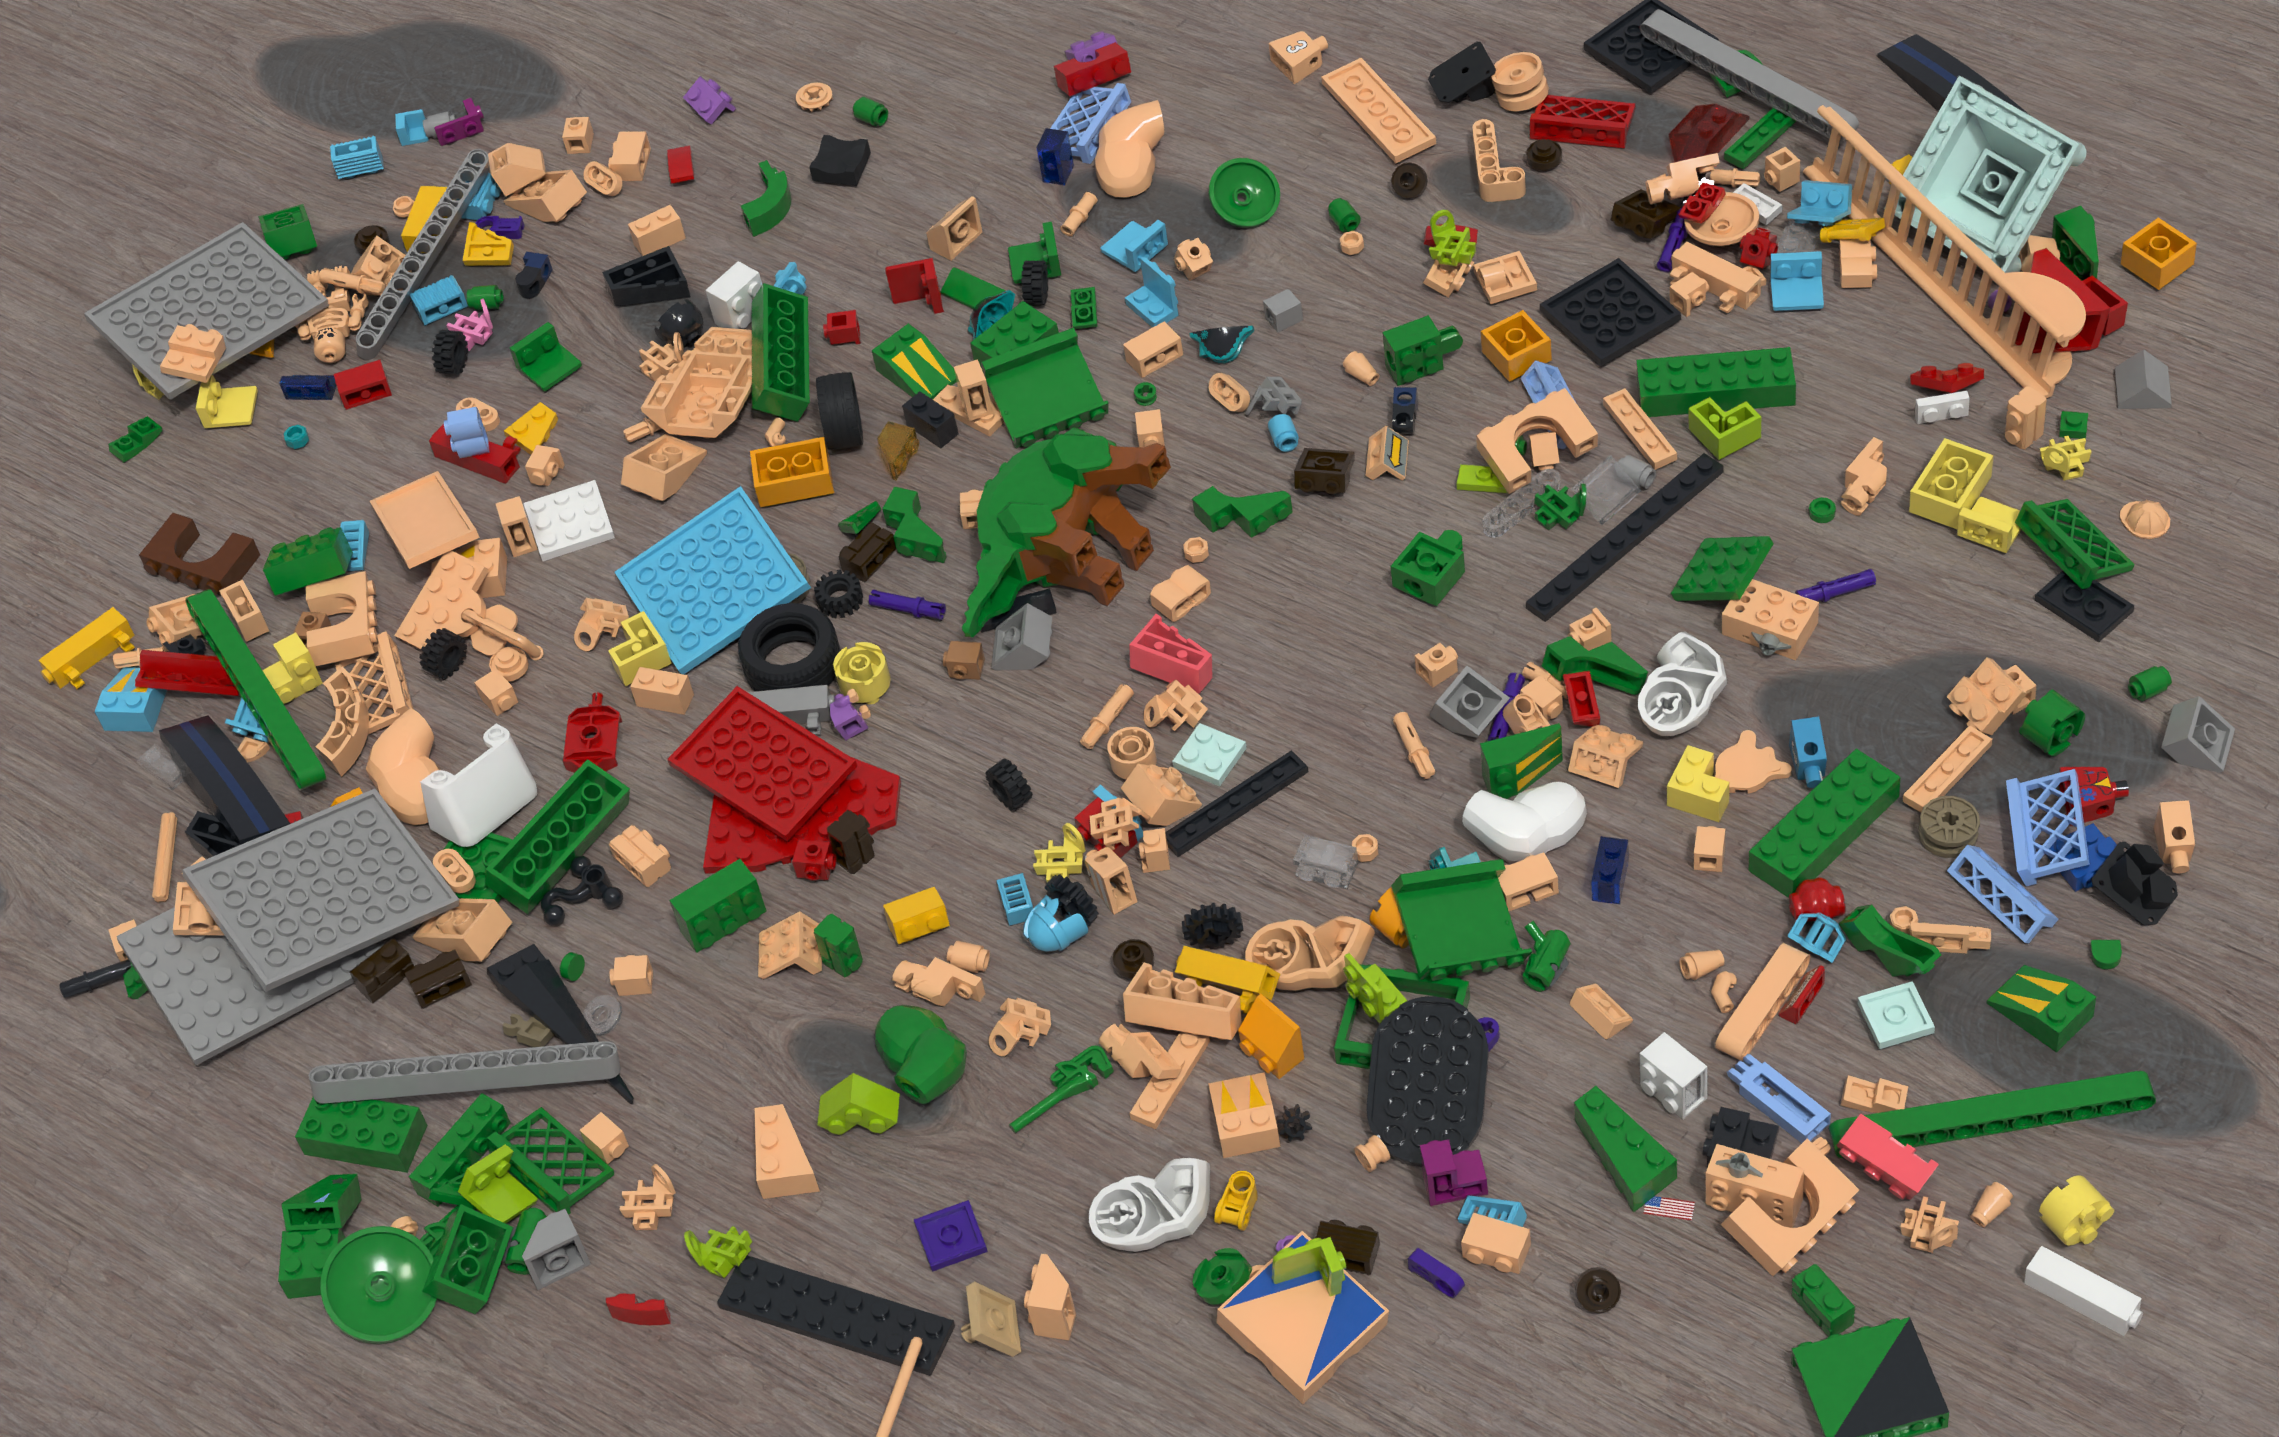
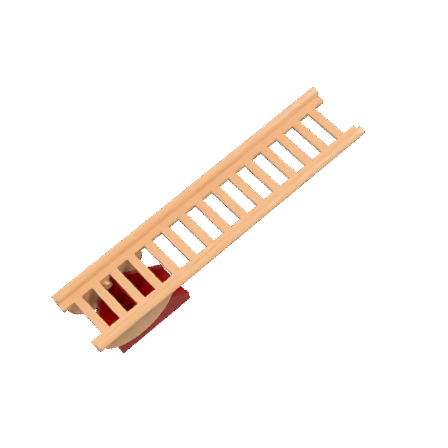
M1820 106L1817 113L1832 126L1824 162L1819 157L1814 158L1813 165L1807 166L1803 170V174L1810 181L1848 184L1855 151L1857 150L1862 156L1852 190L1851 214L1847 215L1849 219L1881 218L1877 214V209L1886 178L1891 183L1883 215L1885 228L1877 231V235L1872 236L1871 240L2023 388L2028 386L2046 398L2052 397L2055 384L2061 382L2070 371L2072 365L2070 351L2092 350L2099 346L2110 307L2047 248L2034 252L2031 272L2005 273L1831 107ZM1842 136L1847 140L1838 176L1833 171ZM1870 164H1872L1876 168V173L1867 204L1862 199ZM1901 192L1906 197V202L1897 233L1892 228V223ZM1916 206L1922 213L1913 247H1911L1906 241ZM1932 222L1937 228L1927 262L1921 255L1929 225ZM1947 236L1952 241L1942 277L1937 272V267L1945 237ZM1962 250L1968 257L1959 290L1957 291L1952 286ZM1978 266L1983 270V275L1973 307L1967 299L1975 270ZM1993 280L1999 286L1991 317L1986 319L1983 316V312ZM2009 295L2015 303L2011 317H2004L2002 315Z

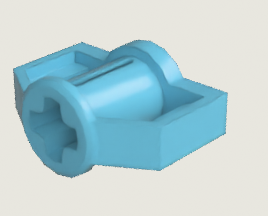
M1801 913L1787 936L1831 963L1834 962L1846 942L1839 924L1822 913ZM1817 917L1805 938L1800 936L1799 934L1808 918ZM1825 924V927L1823 928L1822 932L1820 933L1818 939L1815 942L1817 935L1819 934L1821 928ZM1835 928L1838 937L1830 951L1827 952L1823 947Z

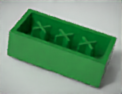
M312 1097L295 1138L304 1155L408 1173L428 1125L420 1108L373 1099L319 1103Z

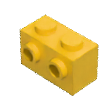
M935 887L883 905L888 927L898 944L950 926L945 904Z

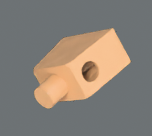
M2189 800L2160 802L2154 824L2160 858L2165 864H2171L2173 873H2185L2190 869L2189 861H2191L2195 847Z

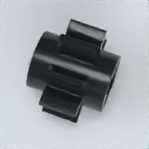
M1299 1104L1290 1109L1283 1106V1115L1276 1116V1121L1283 1124L1278 1127L1279 1135L1286 1132L1289 1142L1293 1140V1137H1300L1304 1140L1303 1134L1305 1130H1312L1311 1124L1305 1122V1120L1310 1118L1309 1111L1301 1113ZM1295 1118L1298 1119L1299 1123H1295L1293 1127L1289 1126V1123H1293Z

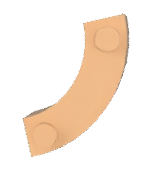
M343 666L323 683L333 699L336 716L325 737L315 746L324 761L341 777L359 757L365 745L369 729V713L364 697Z

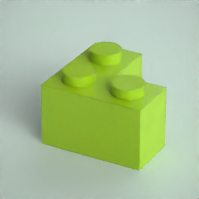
M1710 397L1689 408V430L1718 460L1761 438L1762 417L1747 401L1727 412H1724Z
M852 1073L820 1096L817 1125L838 1135L844 1134L857 1124L869 1129L871 1132L882 1134L898 1121L900 1093Z

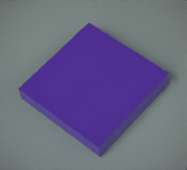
M969 1200L914 1219L932 1272L988 1252Z

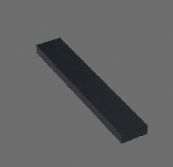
M1292 750L1166 831L1168 848L1177 857H1180L1309 772L1308 766Z

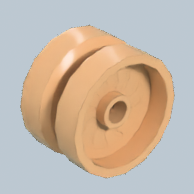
M1519 52L1505 56L1495 63L1496 72L1491 76V79L1496 89L1497 100L1502 108L1509 111L1527 110L1540 104L1548 95L1549 87L1539 56L1533 53Z

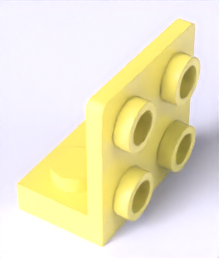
M211 375L207 383L201 382L196 411L203 427L250 425L257 398V387L247 386L221 389L220 383L216 382L214 375Z
M1979 497L1972 510L1963 507L1959 513L1957 535L2007 553L2021 531V528L2015 523L2020 510L1984 497Z

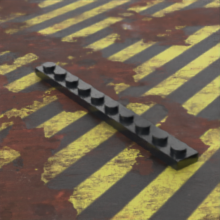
M1703 453L1527 600L1526 609L1544 622L1548 621L1724 472V466Z

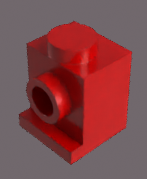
M856 310L827 314V324H823L825 339L829 338L831 345L854 341L856 345L861 344L860 326Z

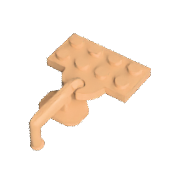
M453 551L442 555L394 635L398 639L421 650L422 646L427 644L425 640L427 638L431 639L430 634L432 632L436 633L437 629L442 630V628H446L461 637L471 635L473 648L487 656H493L498 650L504 648L507 642L523 649L532 660H539L544 654L540 646L514 632L518 618L512 610L502 605H495L486 609L483 598L476 592L489 570Z

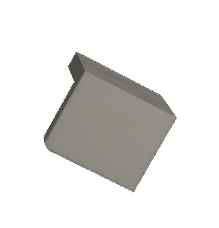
M1289 289L1263 301L1265 318L1277 333L1303 320L1301 302Z

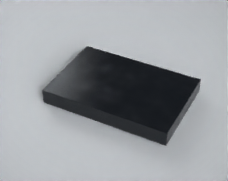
M2061 571L2035 594V601L2097 642H2100L2132 614L2135 606L2096 580L2092 581L2089 588L2081 589L2064 571Z

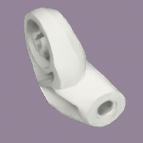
M1680 632L1665 643L1657 655V661L1661 667L1656 668L1648 676L1638 696V712L1643 723L1650 731L1660 736H1675L1697 726L1708 714L1711 703L1727 685L1723 659L1709 645L1687 632Z
M1552 782L1527 789L1519 793L1513 801L1480 790L1467 803L1462 822L1464 827L1475 835L1493 854L1509 864L1524 860L1528 856L1538 855L1543 852L1547 853L1550 850L1565 845L1583 826L1587 809L1584 796L1575 787L1564 782Z
M1195 1158L1173 1159L1164 1166L1155 1179L1140 1175L1125 1177L1119 1182L1103 1188L1094 1198L1089 1210V1225L1094 1236L1106 1246L1118 1250L1138 1252L1152 1249L1169 1240L1192 1235L1207 1216L1210 1202V1164L1207 1161Z

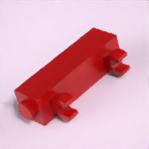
M444 424L429 440L436 458L504 484L520 468L516 455H518L521 448L515 446L518 440L511 436L504 440L502 446L489 441V453L460 458L457 451H452L450 444L451 435H446Z

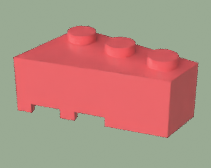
M1158 614L1153 616L1129 644L1130 668L1169 683L1177 680L1184 687L1189 685L1198 694L1212 679V654L1192 639L1186 640L1178 634V629L1174 626H1167L1162 622V617Z
M1861 1113L1836 1145L1841 1149L1839 1153L1842 1157L1851 1163L1855 1161L1865 1167L1864 1172L1875 1181L1883 1180L1890 1186L1888 1190L1902 1200L1905 1197L1911 1200L1939 1165L1932 1159L1929 1163L1925 1162L1914 1153L1916 1151L1915 1148L1909 1144L1906 1146L1902 1145L1892 1137V1133Z

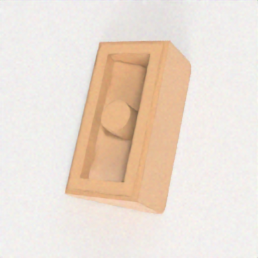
M1596 983L1576 988L1570 1001V1006L1604 1039L1611 1038L1633 1021L1632 1017Z

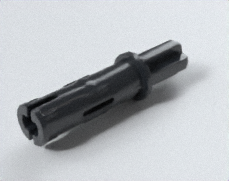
M127 959L87 973L84 971L81 976L61 982L59 984L61 994L64 998L87 990L93 992V988L124 978L123 975L130 969L127 968L131 966L130 960Z

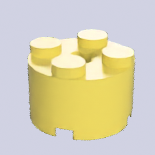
M859 642L855 643V647L847 649V647L843 648L836 655L833 665L840 693L847 696V692L850 689H855L859 696L857 703H877L889 688L891 681L886 658L882 650L875 644Z
M2078 1175L2067 1179L2066 1181L2069 1185L2062 1190L2058 1186L2054 1188L2044 1199L2039 1209V1212L2043 1215L2040 1216V1219L2068 1246L2079 1242L2085 1245L2091 1243L2098 1235L2096 1230L2114 1213L2110 1203L2084 1176Z

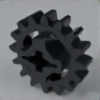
M1059 874L1058 876L1054 875L1046 883L1045 889L1048 891L1046 894L1051 899L1058 898L1059 905L1057 910L1064 919L1078 913L1082 915L1086 925L1090 926L1099 915L1096 911L1097 906L1093 904V898L1088 895L1084 886L1079 882L1072 883L1068 877L1063 878Z
M1215 903L1209 906L1202 904L1200 905V910L1192 908L1191 915L1185 914L1184 921H1182L1184 940H1189L1191 946L1198 943L1200 949L1205 945L1209 946L1210 949L1219 946L1224 948V943L1233 944L1234 938H1240L1243 931L1241 913L1236 912L1235 907L1227 909L1226 904H1222L1220 907H1216Z

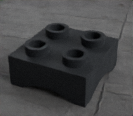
M823 135L819 152L809 167L812 180L857 186L871 154L868 139L845 141L831 135Z

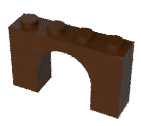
M172 513L139 554L144 565L143 567L149 574L166 577L172 582L184 583L193 589L198 588L204 591L211 589L214 595L221 596L219 590L242 580L260 556L254 539L233 532L220 550L209 559L200 562L183 561L184 555L200 534L193 519L176 513Z

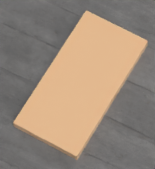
M438 471L370 500L374 512L409 569L480 538L476 528Z

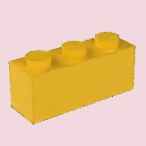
M420 186L401 234L407 252L447 187Z

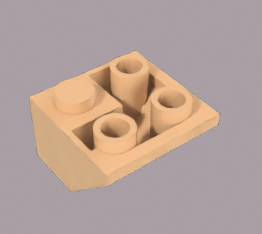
M376 236L355 264L351 274L357 276L366 275L369 279L382 281L387 286L406 255ZM365 292L367 295L381 296Z

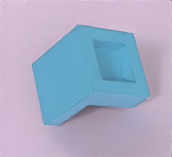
M423 110L395 114L396 131L402 146L427 142L429 140L423 127V120L426 119Z

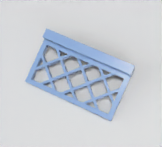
M1117 83L1114 89L1093 87L1072 95L1038 146L1039 151L1079 156L1082 163L1091 164L1099 148V131L1112 116L1127 109L1131 103L1126 85ZM1083 94L1091 95V96H1089V97H1086V98L1080 100V98L1082 97ZM1108 97L1106 100L1099 102L1100 99ZM1093 102L1097 103L1091 107L1084 109V106L1088 104H1091ZM1081 108V111L1069 116L1072 111ZM1098 111V113L1095 116L1089 118L1088 115ZM1086 117V120L1081 121L1077 124L1073 123L1074 121ZM1067 124H1071L1070 127L1059 131L1061 127ZM1088 127L1086 131L1081 133L1078 132L1079 130ZM1074 132L1076 133L1075 136H1072L1065 140L1063 139V137L1067 135H1070ZM1058 139L1061 140V142H1058L1054 145H1049L1051 142H1054ZM1074 143H1077V148L1068 147Z
M2072 769L2022 783L2017 778L2006 780L2017 872L2025 886L2037 884L2036 878L2090 865L2076 770ZM2071 780V785L2064 793L2056 789L2061 782ZM2044 789L2037 800L2029 797L2030 790ZM2051 793L2059 797L2052 808L2043 804ZM2066 801L2074 805V808L2067 816L2058 812ZM2040 808L2048 813L2038 823L2032 819V816ZM2054 816L2063 820L2055 831L2046 827ZM2069 824L2077 827V831L2071 838L2062 835ZM2043 831L2049 834L2050 837L2043 845L2035 842V839ZM2057 839L2066 843L2058 854L2049 850ZM2072 847L2080 850L2081 857L2070 860L2065 858ZM2045 854L2053 858L2049 865L2038 867V862Z

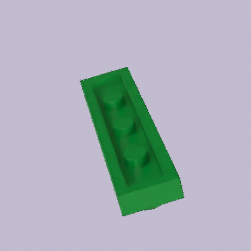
M1772 108L1724 152V160L1744 170L1790 128L1796 120Z

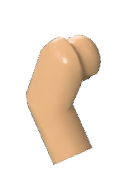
M775 418L765 433V438L771 447L783 445L786 441L785 436L783 435L782 437L780 434L785 426V422L780 418Z
M1727 971L1721 972L1716 976L1711 989V994L1722 1013H1727L1734 1008V1004L1727 993L1729 988H1733V984L1737 983L1736 976Z

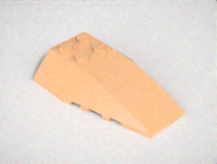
M711 327L694 343L695 348L692 351L687 350L682 355L683 360L678 364L674 363L668 368L669 373L666 376L661 375L657 379L644 401L641 411L668 434L716 438L736 420L751 392L752 330Z

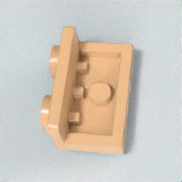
M1435 259L1423 283L1449 298L1453 290L1459 291L1465 281V278L1461 276L1463 273L1468 274L1474 261H1471L1470 264L1458 263L1457 266L1439 264V261Z

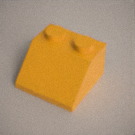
M1262 994L1258 995L1238 1029L1239 1046L1247 1056L1250 1057L1252 1055L1257 1059L1259 1065L1266 1073H1272L1280 1079L1304 1060L1300 1027Z

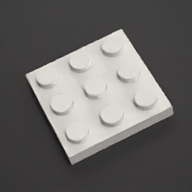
M595 480L524 503L542 561L615 538Z

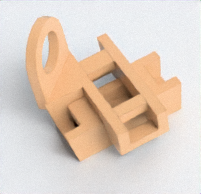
M679 332L674 333V346L666 344L664 347H661L654 341L649 342L651 345L649 350H639L644 361L639 367L642 373L654 382L661 375L666 376L669 373L668 368L674 363L678 364L683 360L684 346Z
M586 598L580 607L585 613L574 634L575 643L581 650L590 651L597 645L602 631L609 632L612 637L616 638L619 626H622L621 622L629 618L626 605L596 598ZM582 632L589 634L591 638L590 645L582 643L580 639Z
M1177 680L1168 684L1166 691L1155 695L1145 706L1144 722L1147 727H1155L1165 717H1168L1175 724L1172 727L1174 731L1184 721L1194 728L1208 710L1200 702L1202 697L1189 685L1186 687L1182 686ZM1153 707V709H1154V718H1153V720L1151 721V720H1150V710H1151V708ZM1176 708L1183 715L1180 717L1173 709Z
M1125 798L1105 801L1101 803L1102 813L1090 816L1091 835L1096 840L1104 838V845L1111 850H1114V844L1119 842L1124 846H1129L1128 831L1139 828V824L1133 822V817L1142 815L1149 820L1151 816ZM1117 817H1119V823H1118V824H1117V822H1116V818H1117Z
M1007 998L1000 1006V1010L1006 1011V1013L991 1031L989 1045L998 1056L1008 1055L1020 1038L1029 1040V1046H1034L1039 1033L1048 1034L1051 1027L1050 1010L1037 1007V1003L1021 998L1016 1000ZM997 1035L1005 1039V1050L998 1048L995 1038Z
M657 1164L651 1166L654 1175L653 1186L645 1187L643 1180H638L637 1191H622L625 1206H620V1211L625 1218L633 1217L635 1230H657L659 1217H670L672 1214L673 1195L676 1192L667 1174ZM644 1200H654V1202L644 1203ZM650 1220V1223H641V1221Z
M1923 1196L1919 1211L1909 1208L1905 1209L1906 1219L1900 1226L1902 1235L1912 1237L1911 1248L1933 1253L1934 1249L1943 1245L1951 1247L1953 1241L1957 1239L1959 1221L1943 1217L1946 1202L1941 1201L1940 1207L1928 1205V1197ZM1925 1212L1937 1215V1217L1927 1216ZM1920 1239V1240L1928 1241L1929 1244L1923 1243V1242H1919V1241H1917V1240Z

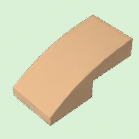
M1848 1075L1845 1080L1840 1105L1874 1113L1904 1109L1908 1086L1879 1078L1876 1084Z

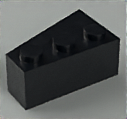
M669 246L602 272L606 288L615 306L691 297L687 280Z
M196 812L185 831L195 850L207 859L240 845L216 816L203 812Z

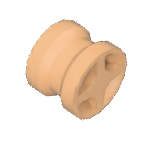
M1376 1135L1371 1136L1365 1145L1359 1144L1354 1148L1359 1162L1368 1172L1375 1170L1380 1162L1385 1163L1390 1160L1387 1147Z

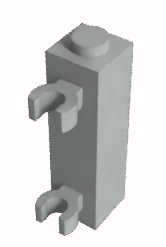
M828 685L748 692L797 724L807 723V729H810V732L816 736L821 735V722L832 721L830 704L835 702V694L831 695Z

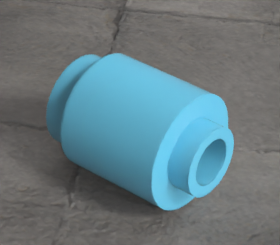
M1278 414L1270 419L1267 427L1275 446L1283 452L1296 448L1299 436L1291 417L1286 414Z

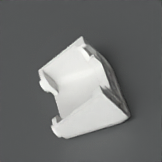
M497 723L488 729L483 736L485 745L490 749L456 775L447 771L437 770L420 781L430 829L462 847L477 844L537 796L536 782L510 732Z

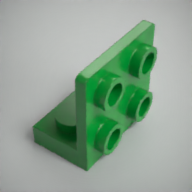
M1052 221L1043 223L1044 233H1040L1041 241L1008 247L1012 277L1015 284L1021 283L1024 261H1045L1048 270L1047 278L1062 276Z
M549 322L510 347L516 368L543 391L548 390L582 366L581 361L559 343L554 326Z

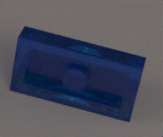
M334 375L281 376L279 382L286 400H332L337 386Z

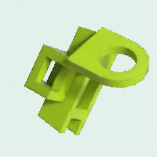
M1440 210L1436 212L1430 220L1431 232L1436 247L1429 248L1432 259L1438 260L1439 264L1457 266L1458 263L1470 264L1476 253V243L1469 242V228L1466 227L1464 232L1456 231L1454 218L1450 211ZM1439 217H1448L1447 221L1443 225H1436V221Z
M734 1226L726 1234L710 1229L708 1234L711 1238L706 1244L701 1243L691 1230L684 1233L686 1245L700 1267L703 1266L709 1273L722 1278L728 1275L734 1265L739 1266L751 1251L749 1246L752 1240L748 1231L744 1230L739 1235Z

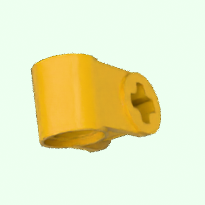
M1238 1171L1231 1175L1224 1194L1216 1207L1215 1223L1221 1224L1224 1222L1235 1225L1241 1231L1247 1228L1251 1212L1258 1198L1255 1180L1251 1173ZM1243 1187L1248 1188L1246 1191H1238L1240 1188Z

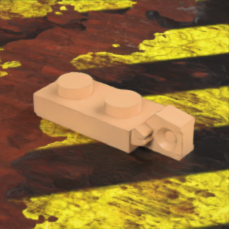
M1911 922L1910 926L1911 936L1934 945L1940 952L1967 954L1968 950L1974 948L1990 949L1991 929L1914 922Z

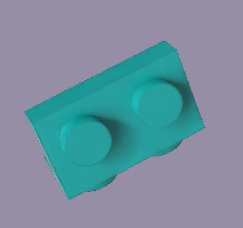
M1441 847L1431 853V860L1428 861L1431 870L1481 862L1477 852L1451 862L1445 847Z

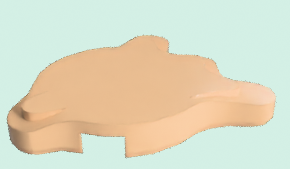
M1750 730L1743 731L1738 743L1724 750L1718 756L1715 764V777L1729 782V793H1735V790H1748V794L1763 788L1772 780L1789 778L1792 773L1790 764L1776 760L1772 747L1756 748V734Z

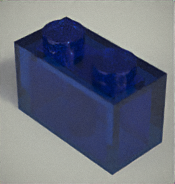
M1045 128L1036 147L1042 181L1065 185L1074 167L1068 131Z
M1600 837L1591 880L1592 901L1620 904L1629 862V841L1627 839Z

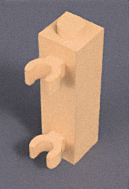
M1687 241L1672 254V271L1670 276L1674 279L1670 282V285L1693 272L1698 277L1707 281L1709 285L1708 292L1720 297L1719 300L1723 304L1719 309L1726 313H1729L1734 305L1747 310L1761 295V277Z

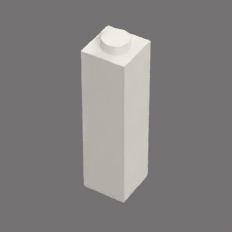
M2043 1246L2039 1248L2026 1268L2024 1284L2122 1336H2125L2130 1327L2135 1329L2142 1318L2143 1312L2140 1311L2142 1298Z

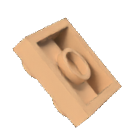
M187 324L185 327L177 325L168 341L169 351L160 365L161 373L207 383L226 349L223 335L214 329H210L208 332L198 330L192 324Z
M189 596L149 607L147 627L151 633L157 632L159 634L161 644L164 642L171 644L189 634L194 639H197L199 635H203L187 608L185 598Z
M1987 657L1970 678L1964 676L1958 682L1947 698L1952 702L1949 705L1952 711L1959 716L1965 715L1969 719L1966 723L1967 726L1970 725L1980 732L1993 735L2027 693L1993 659Z

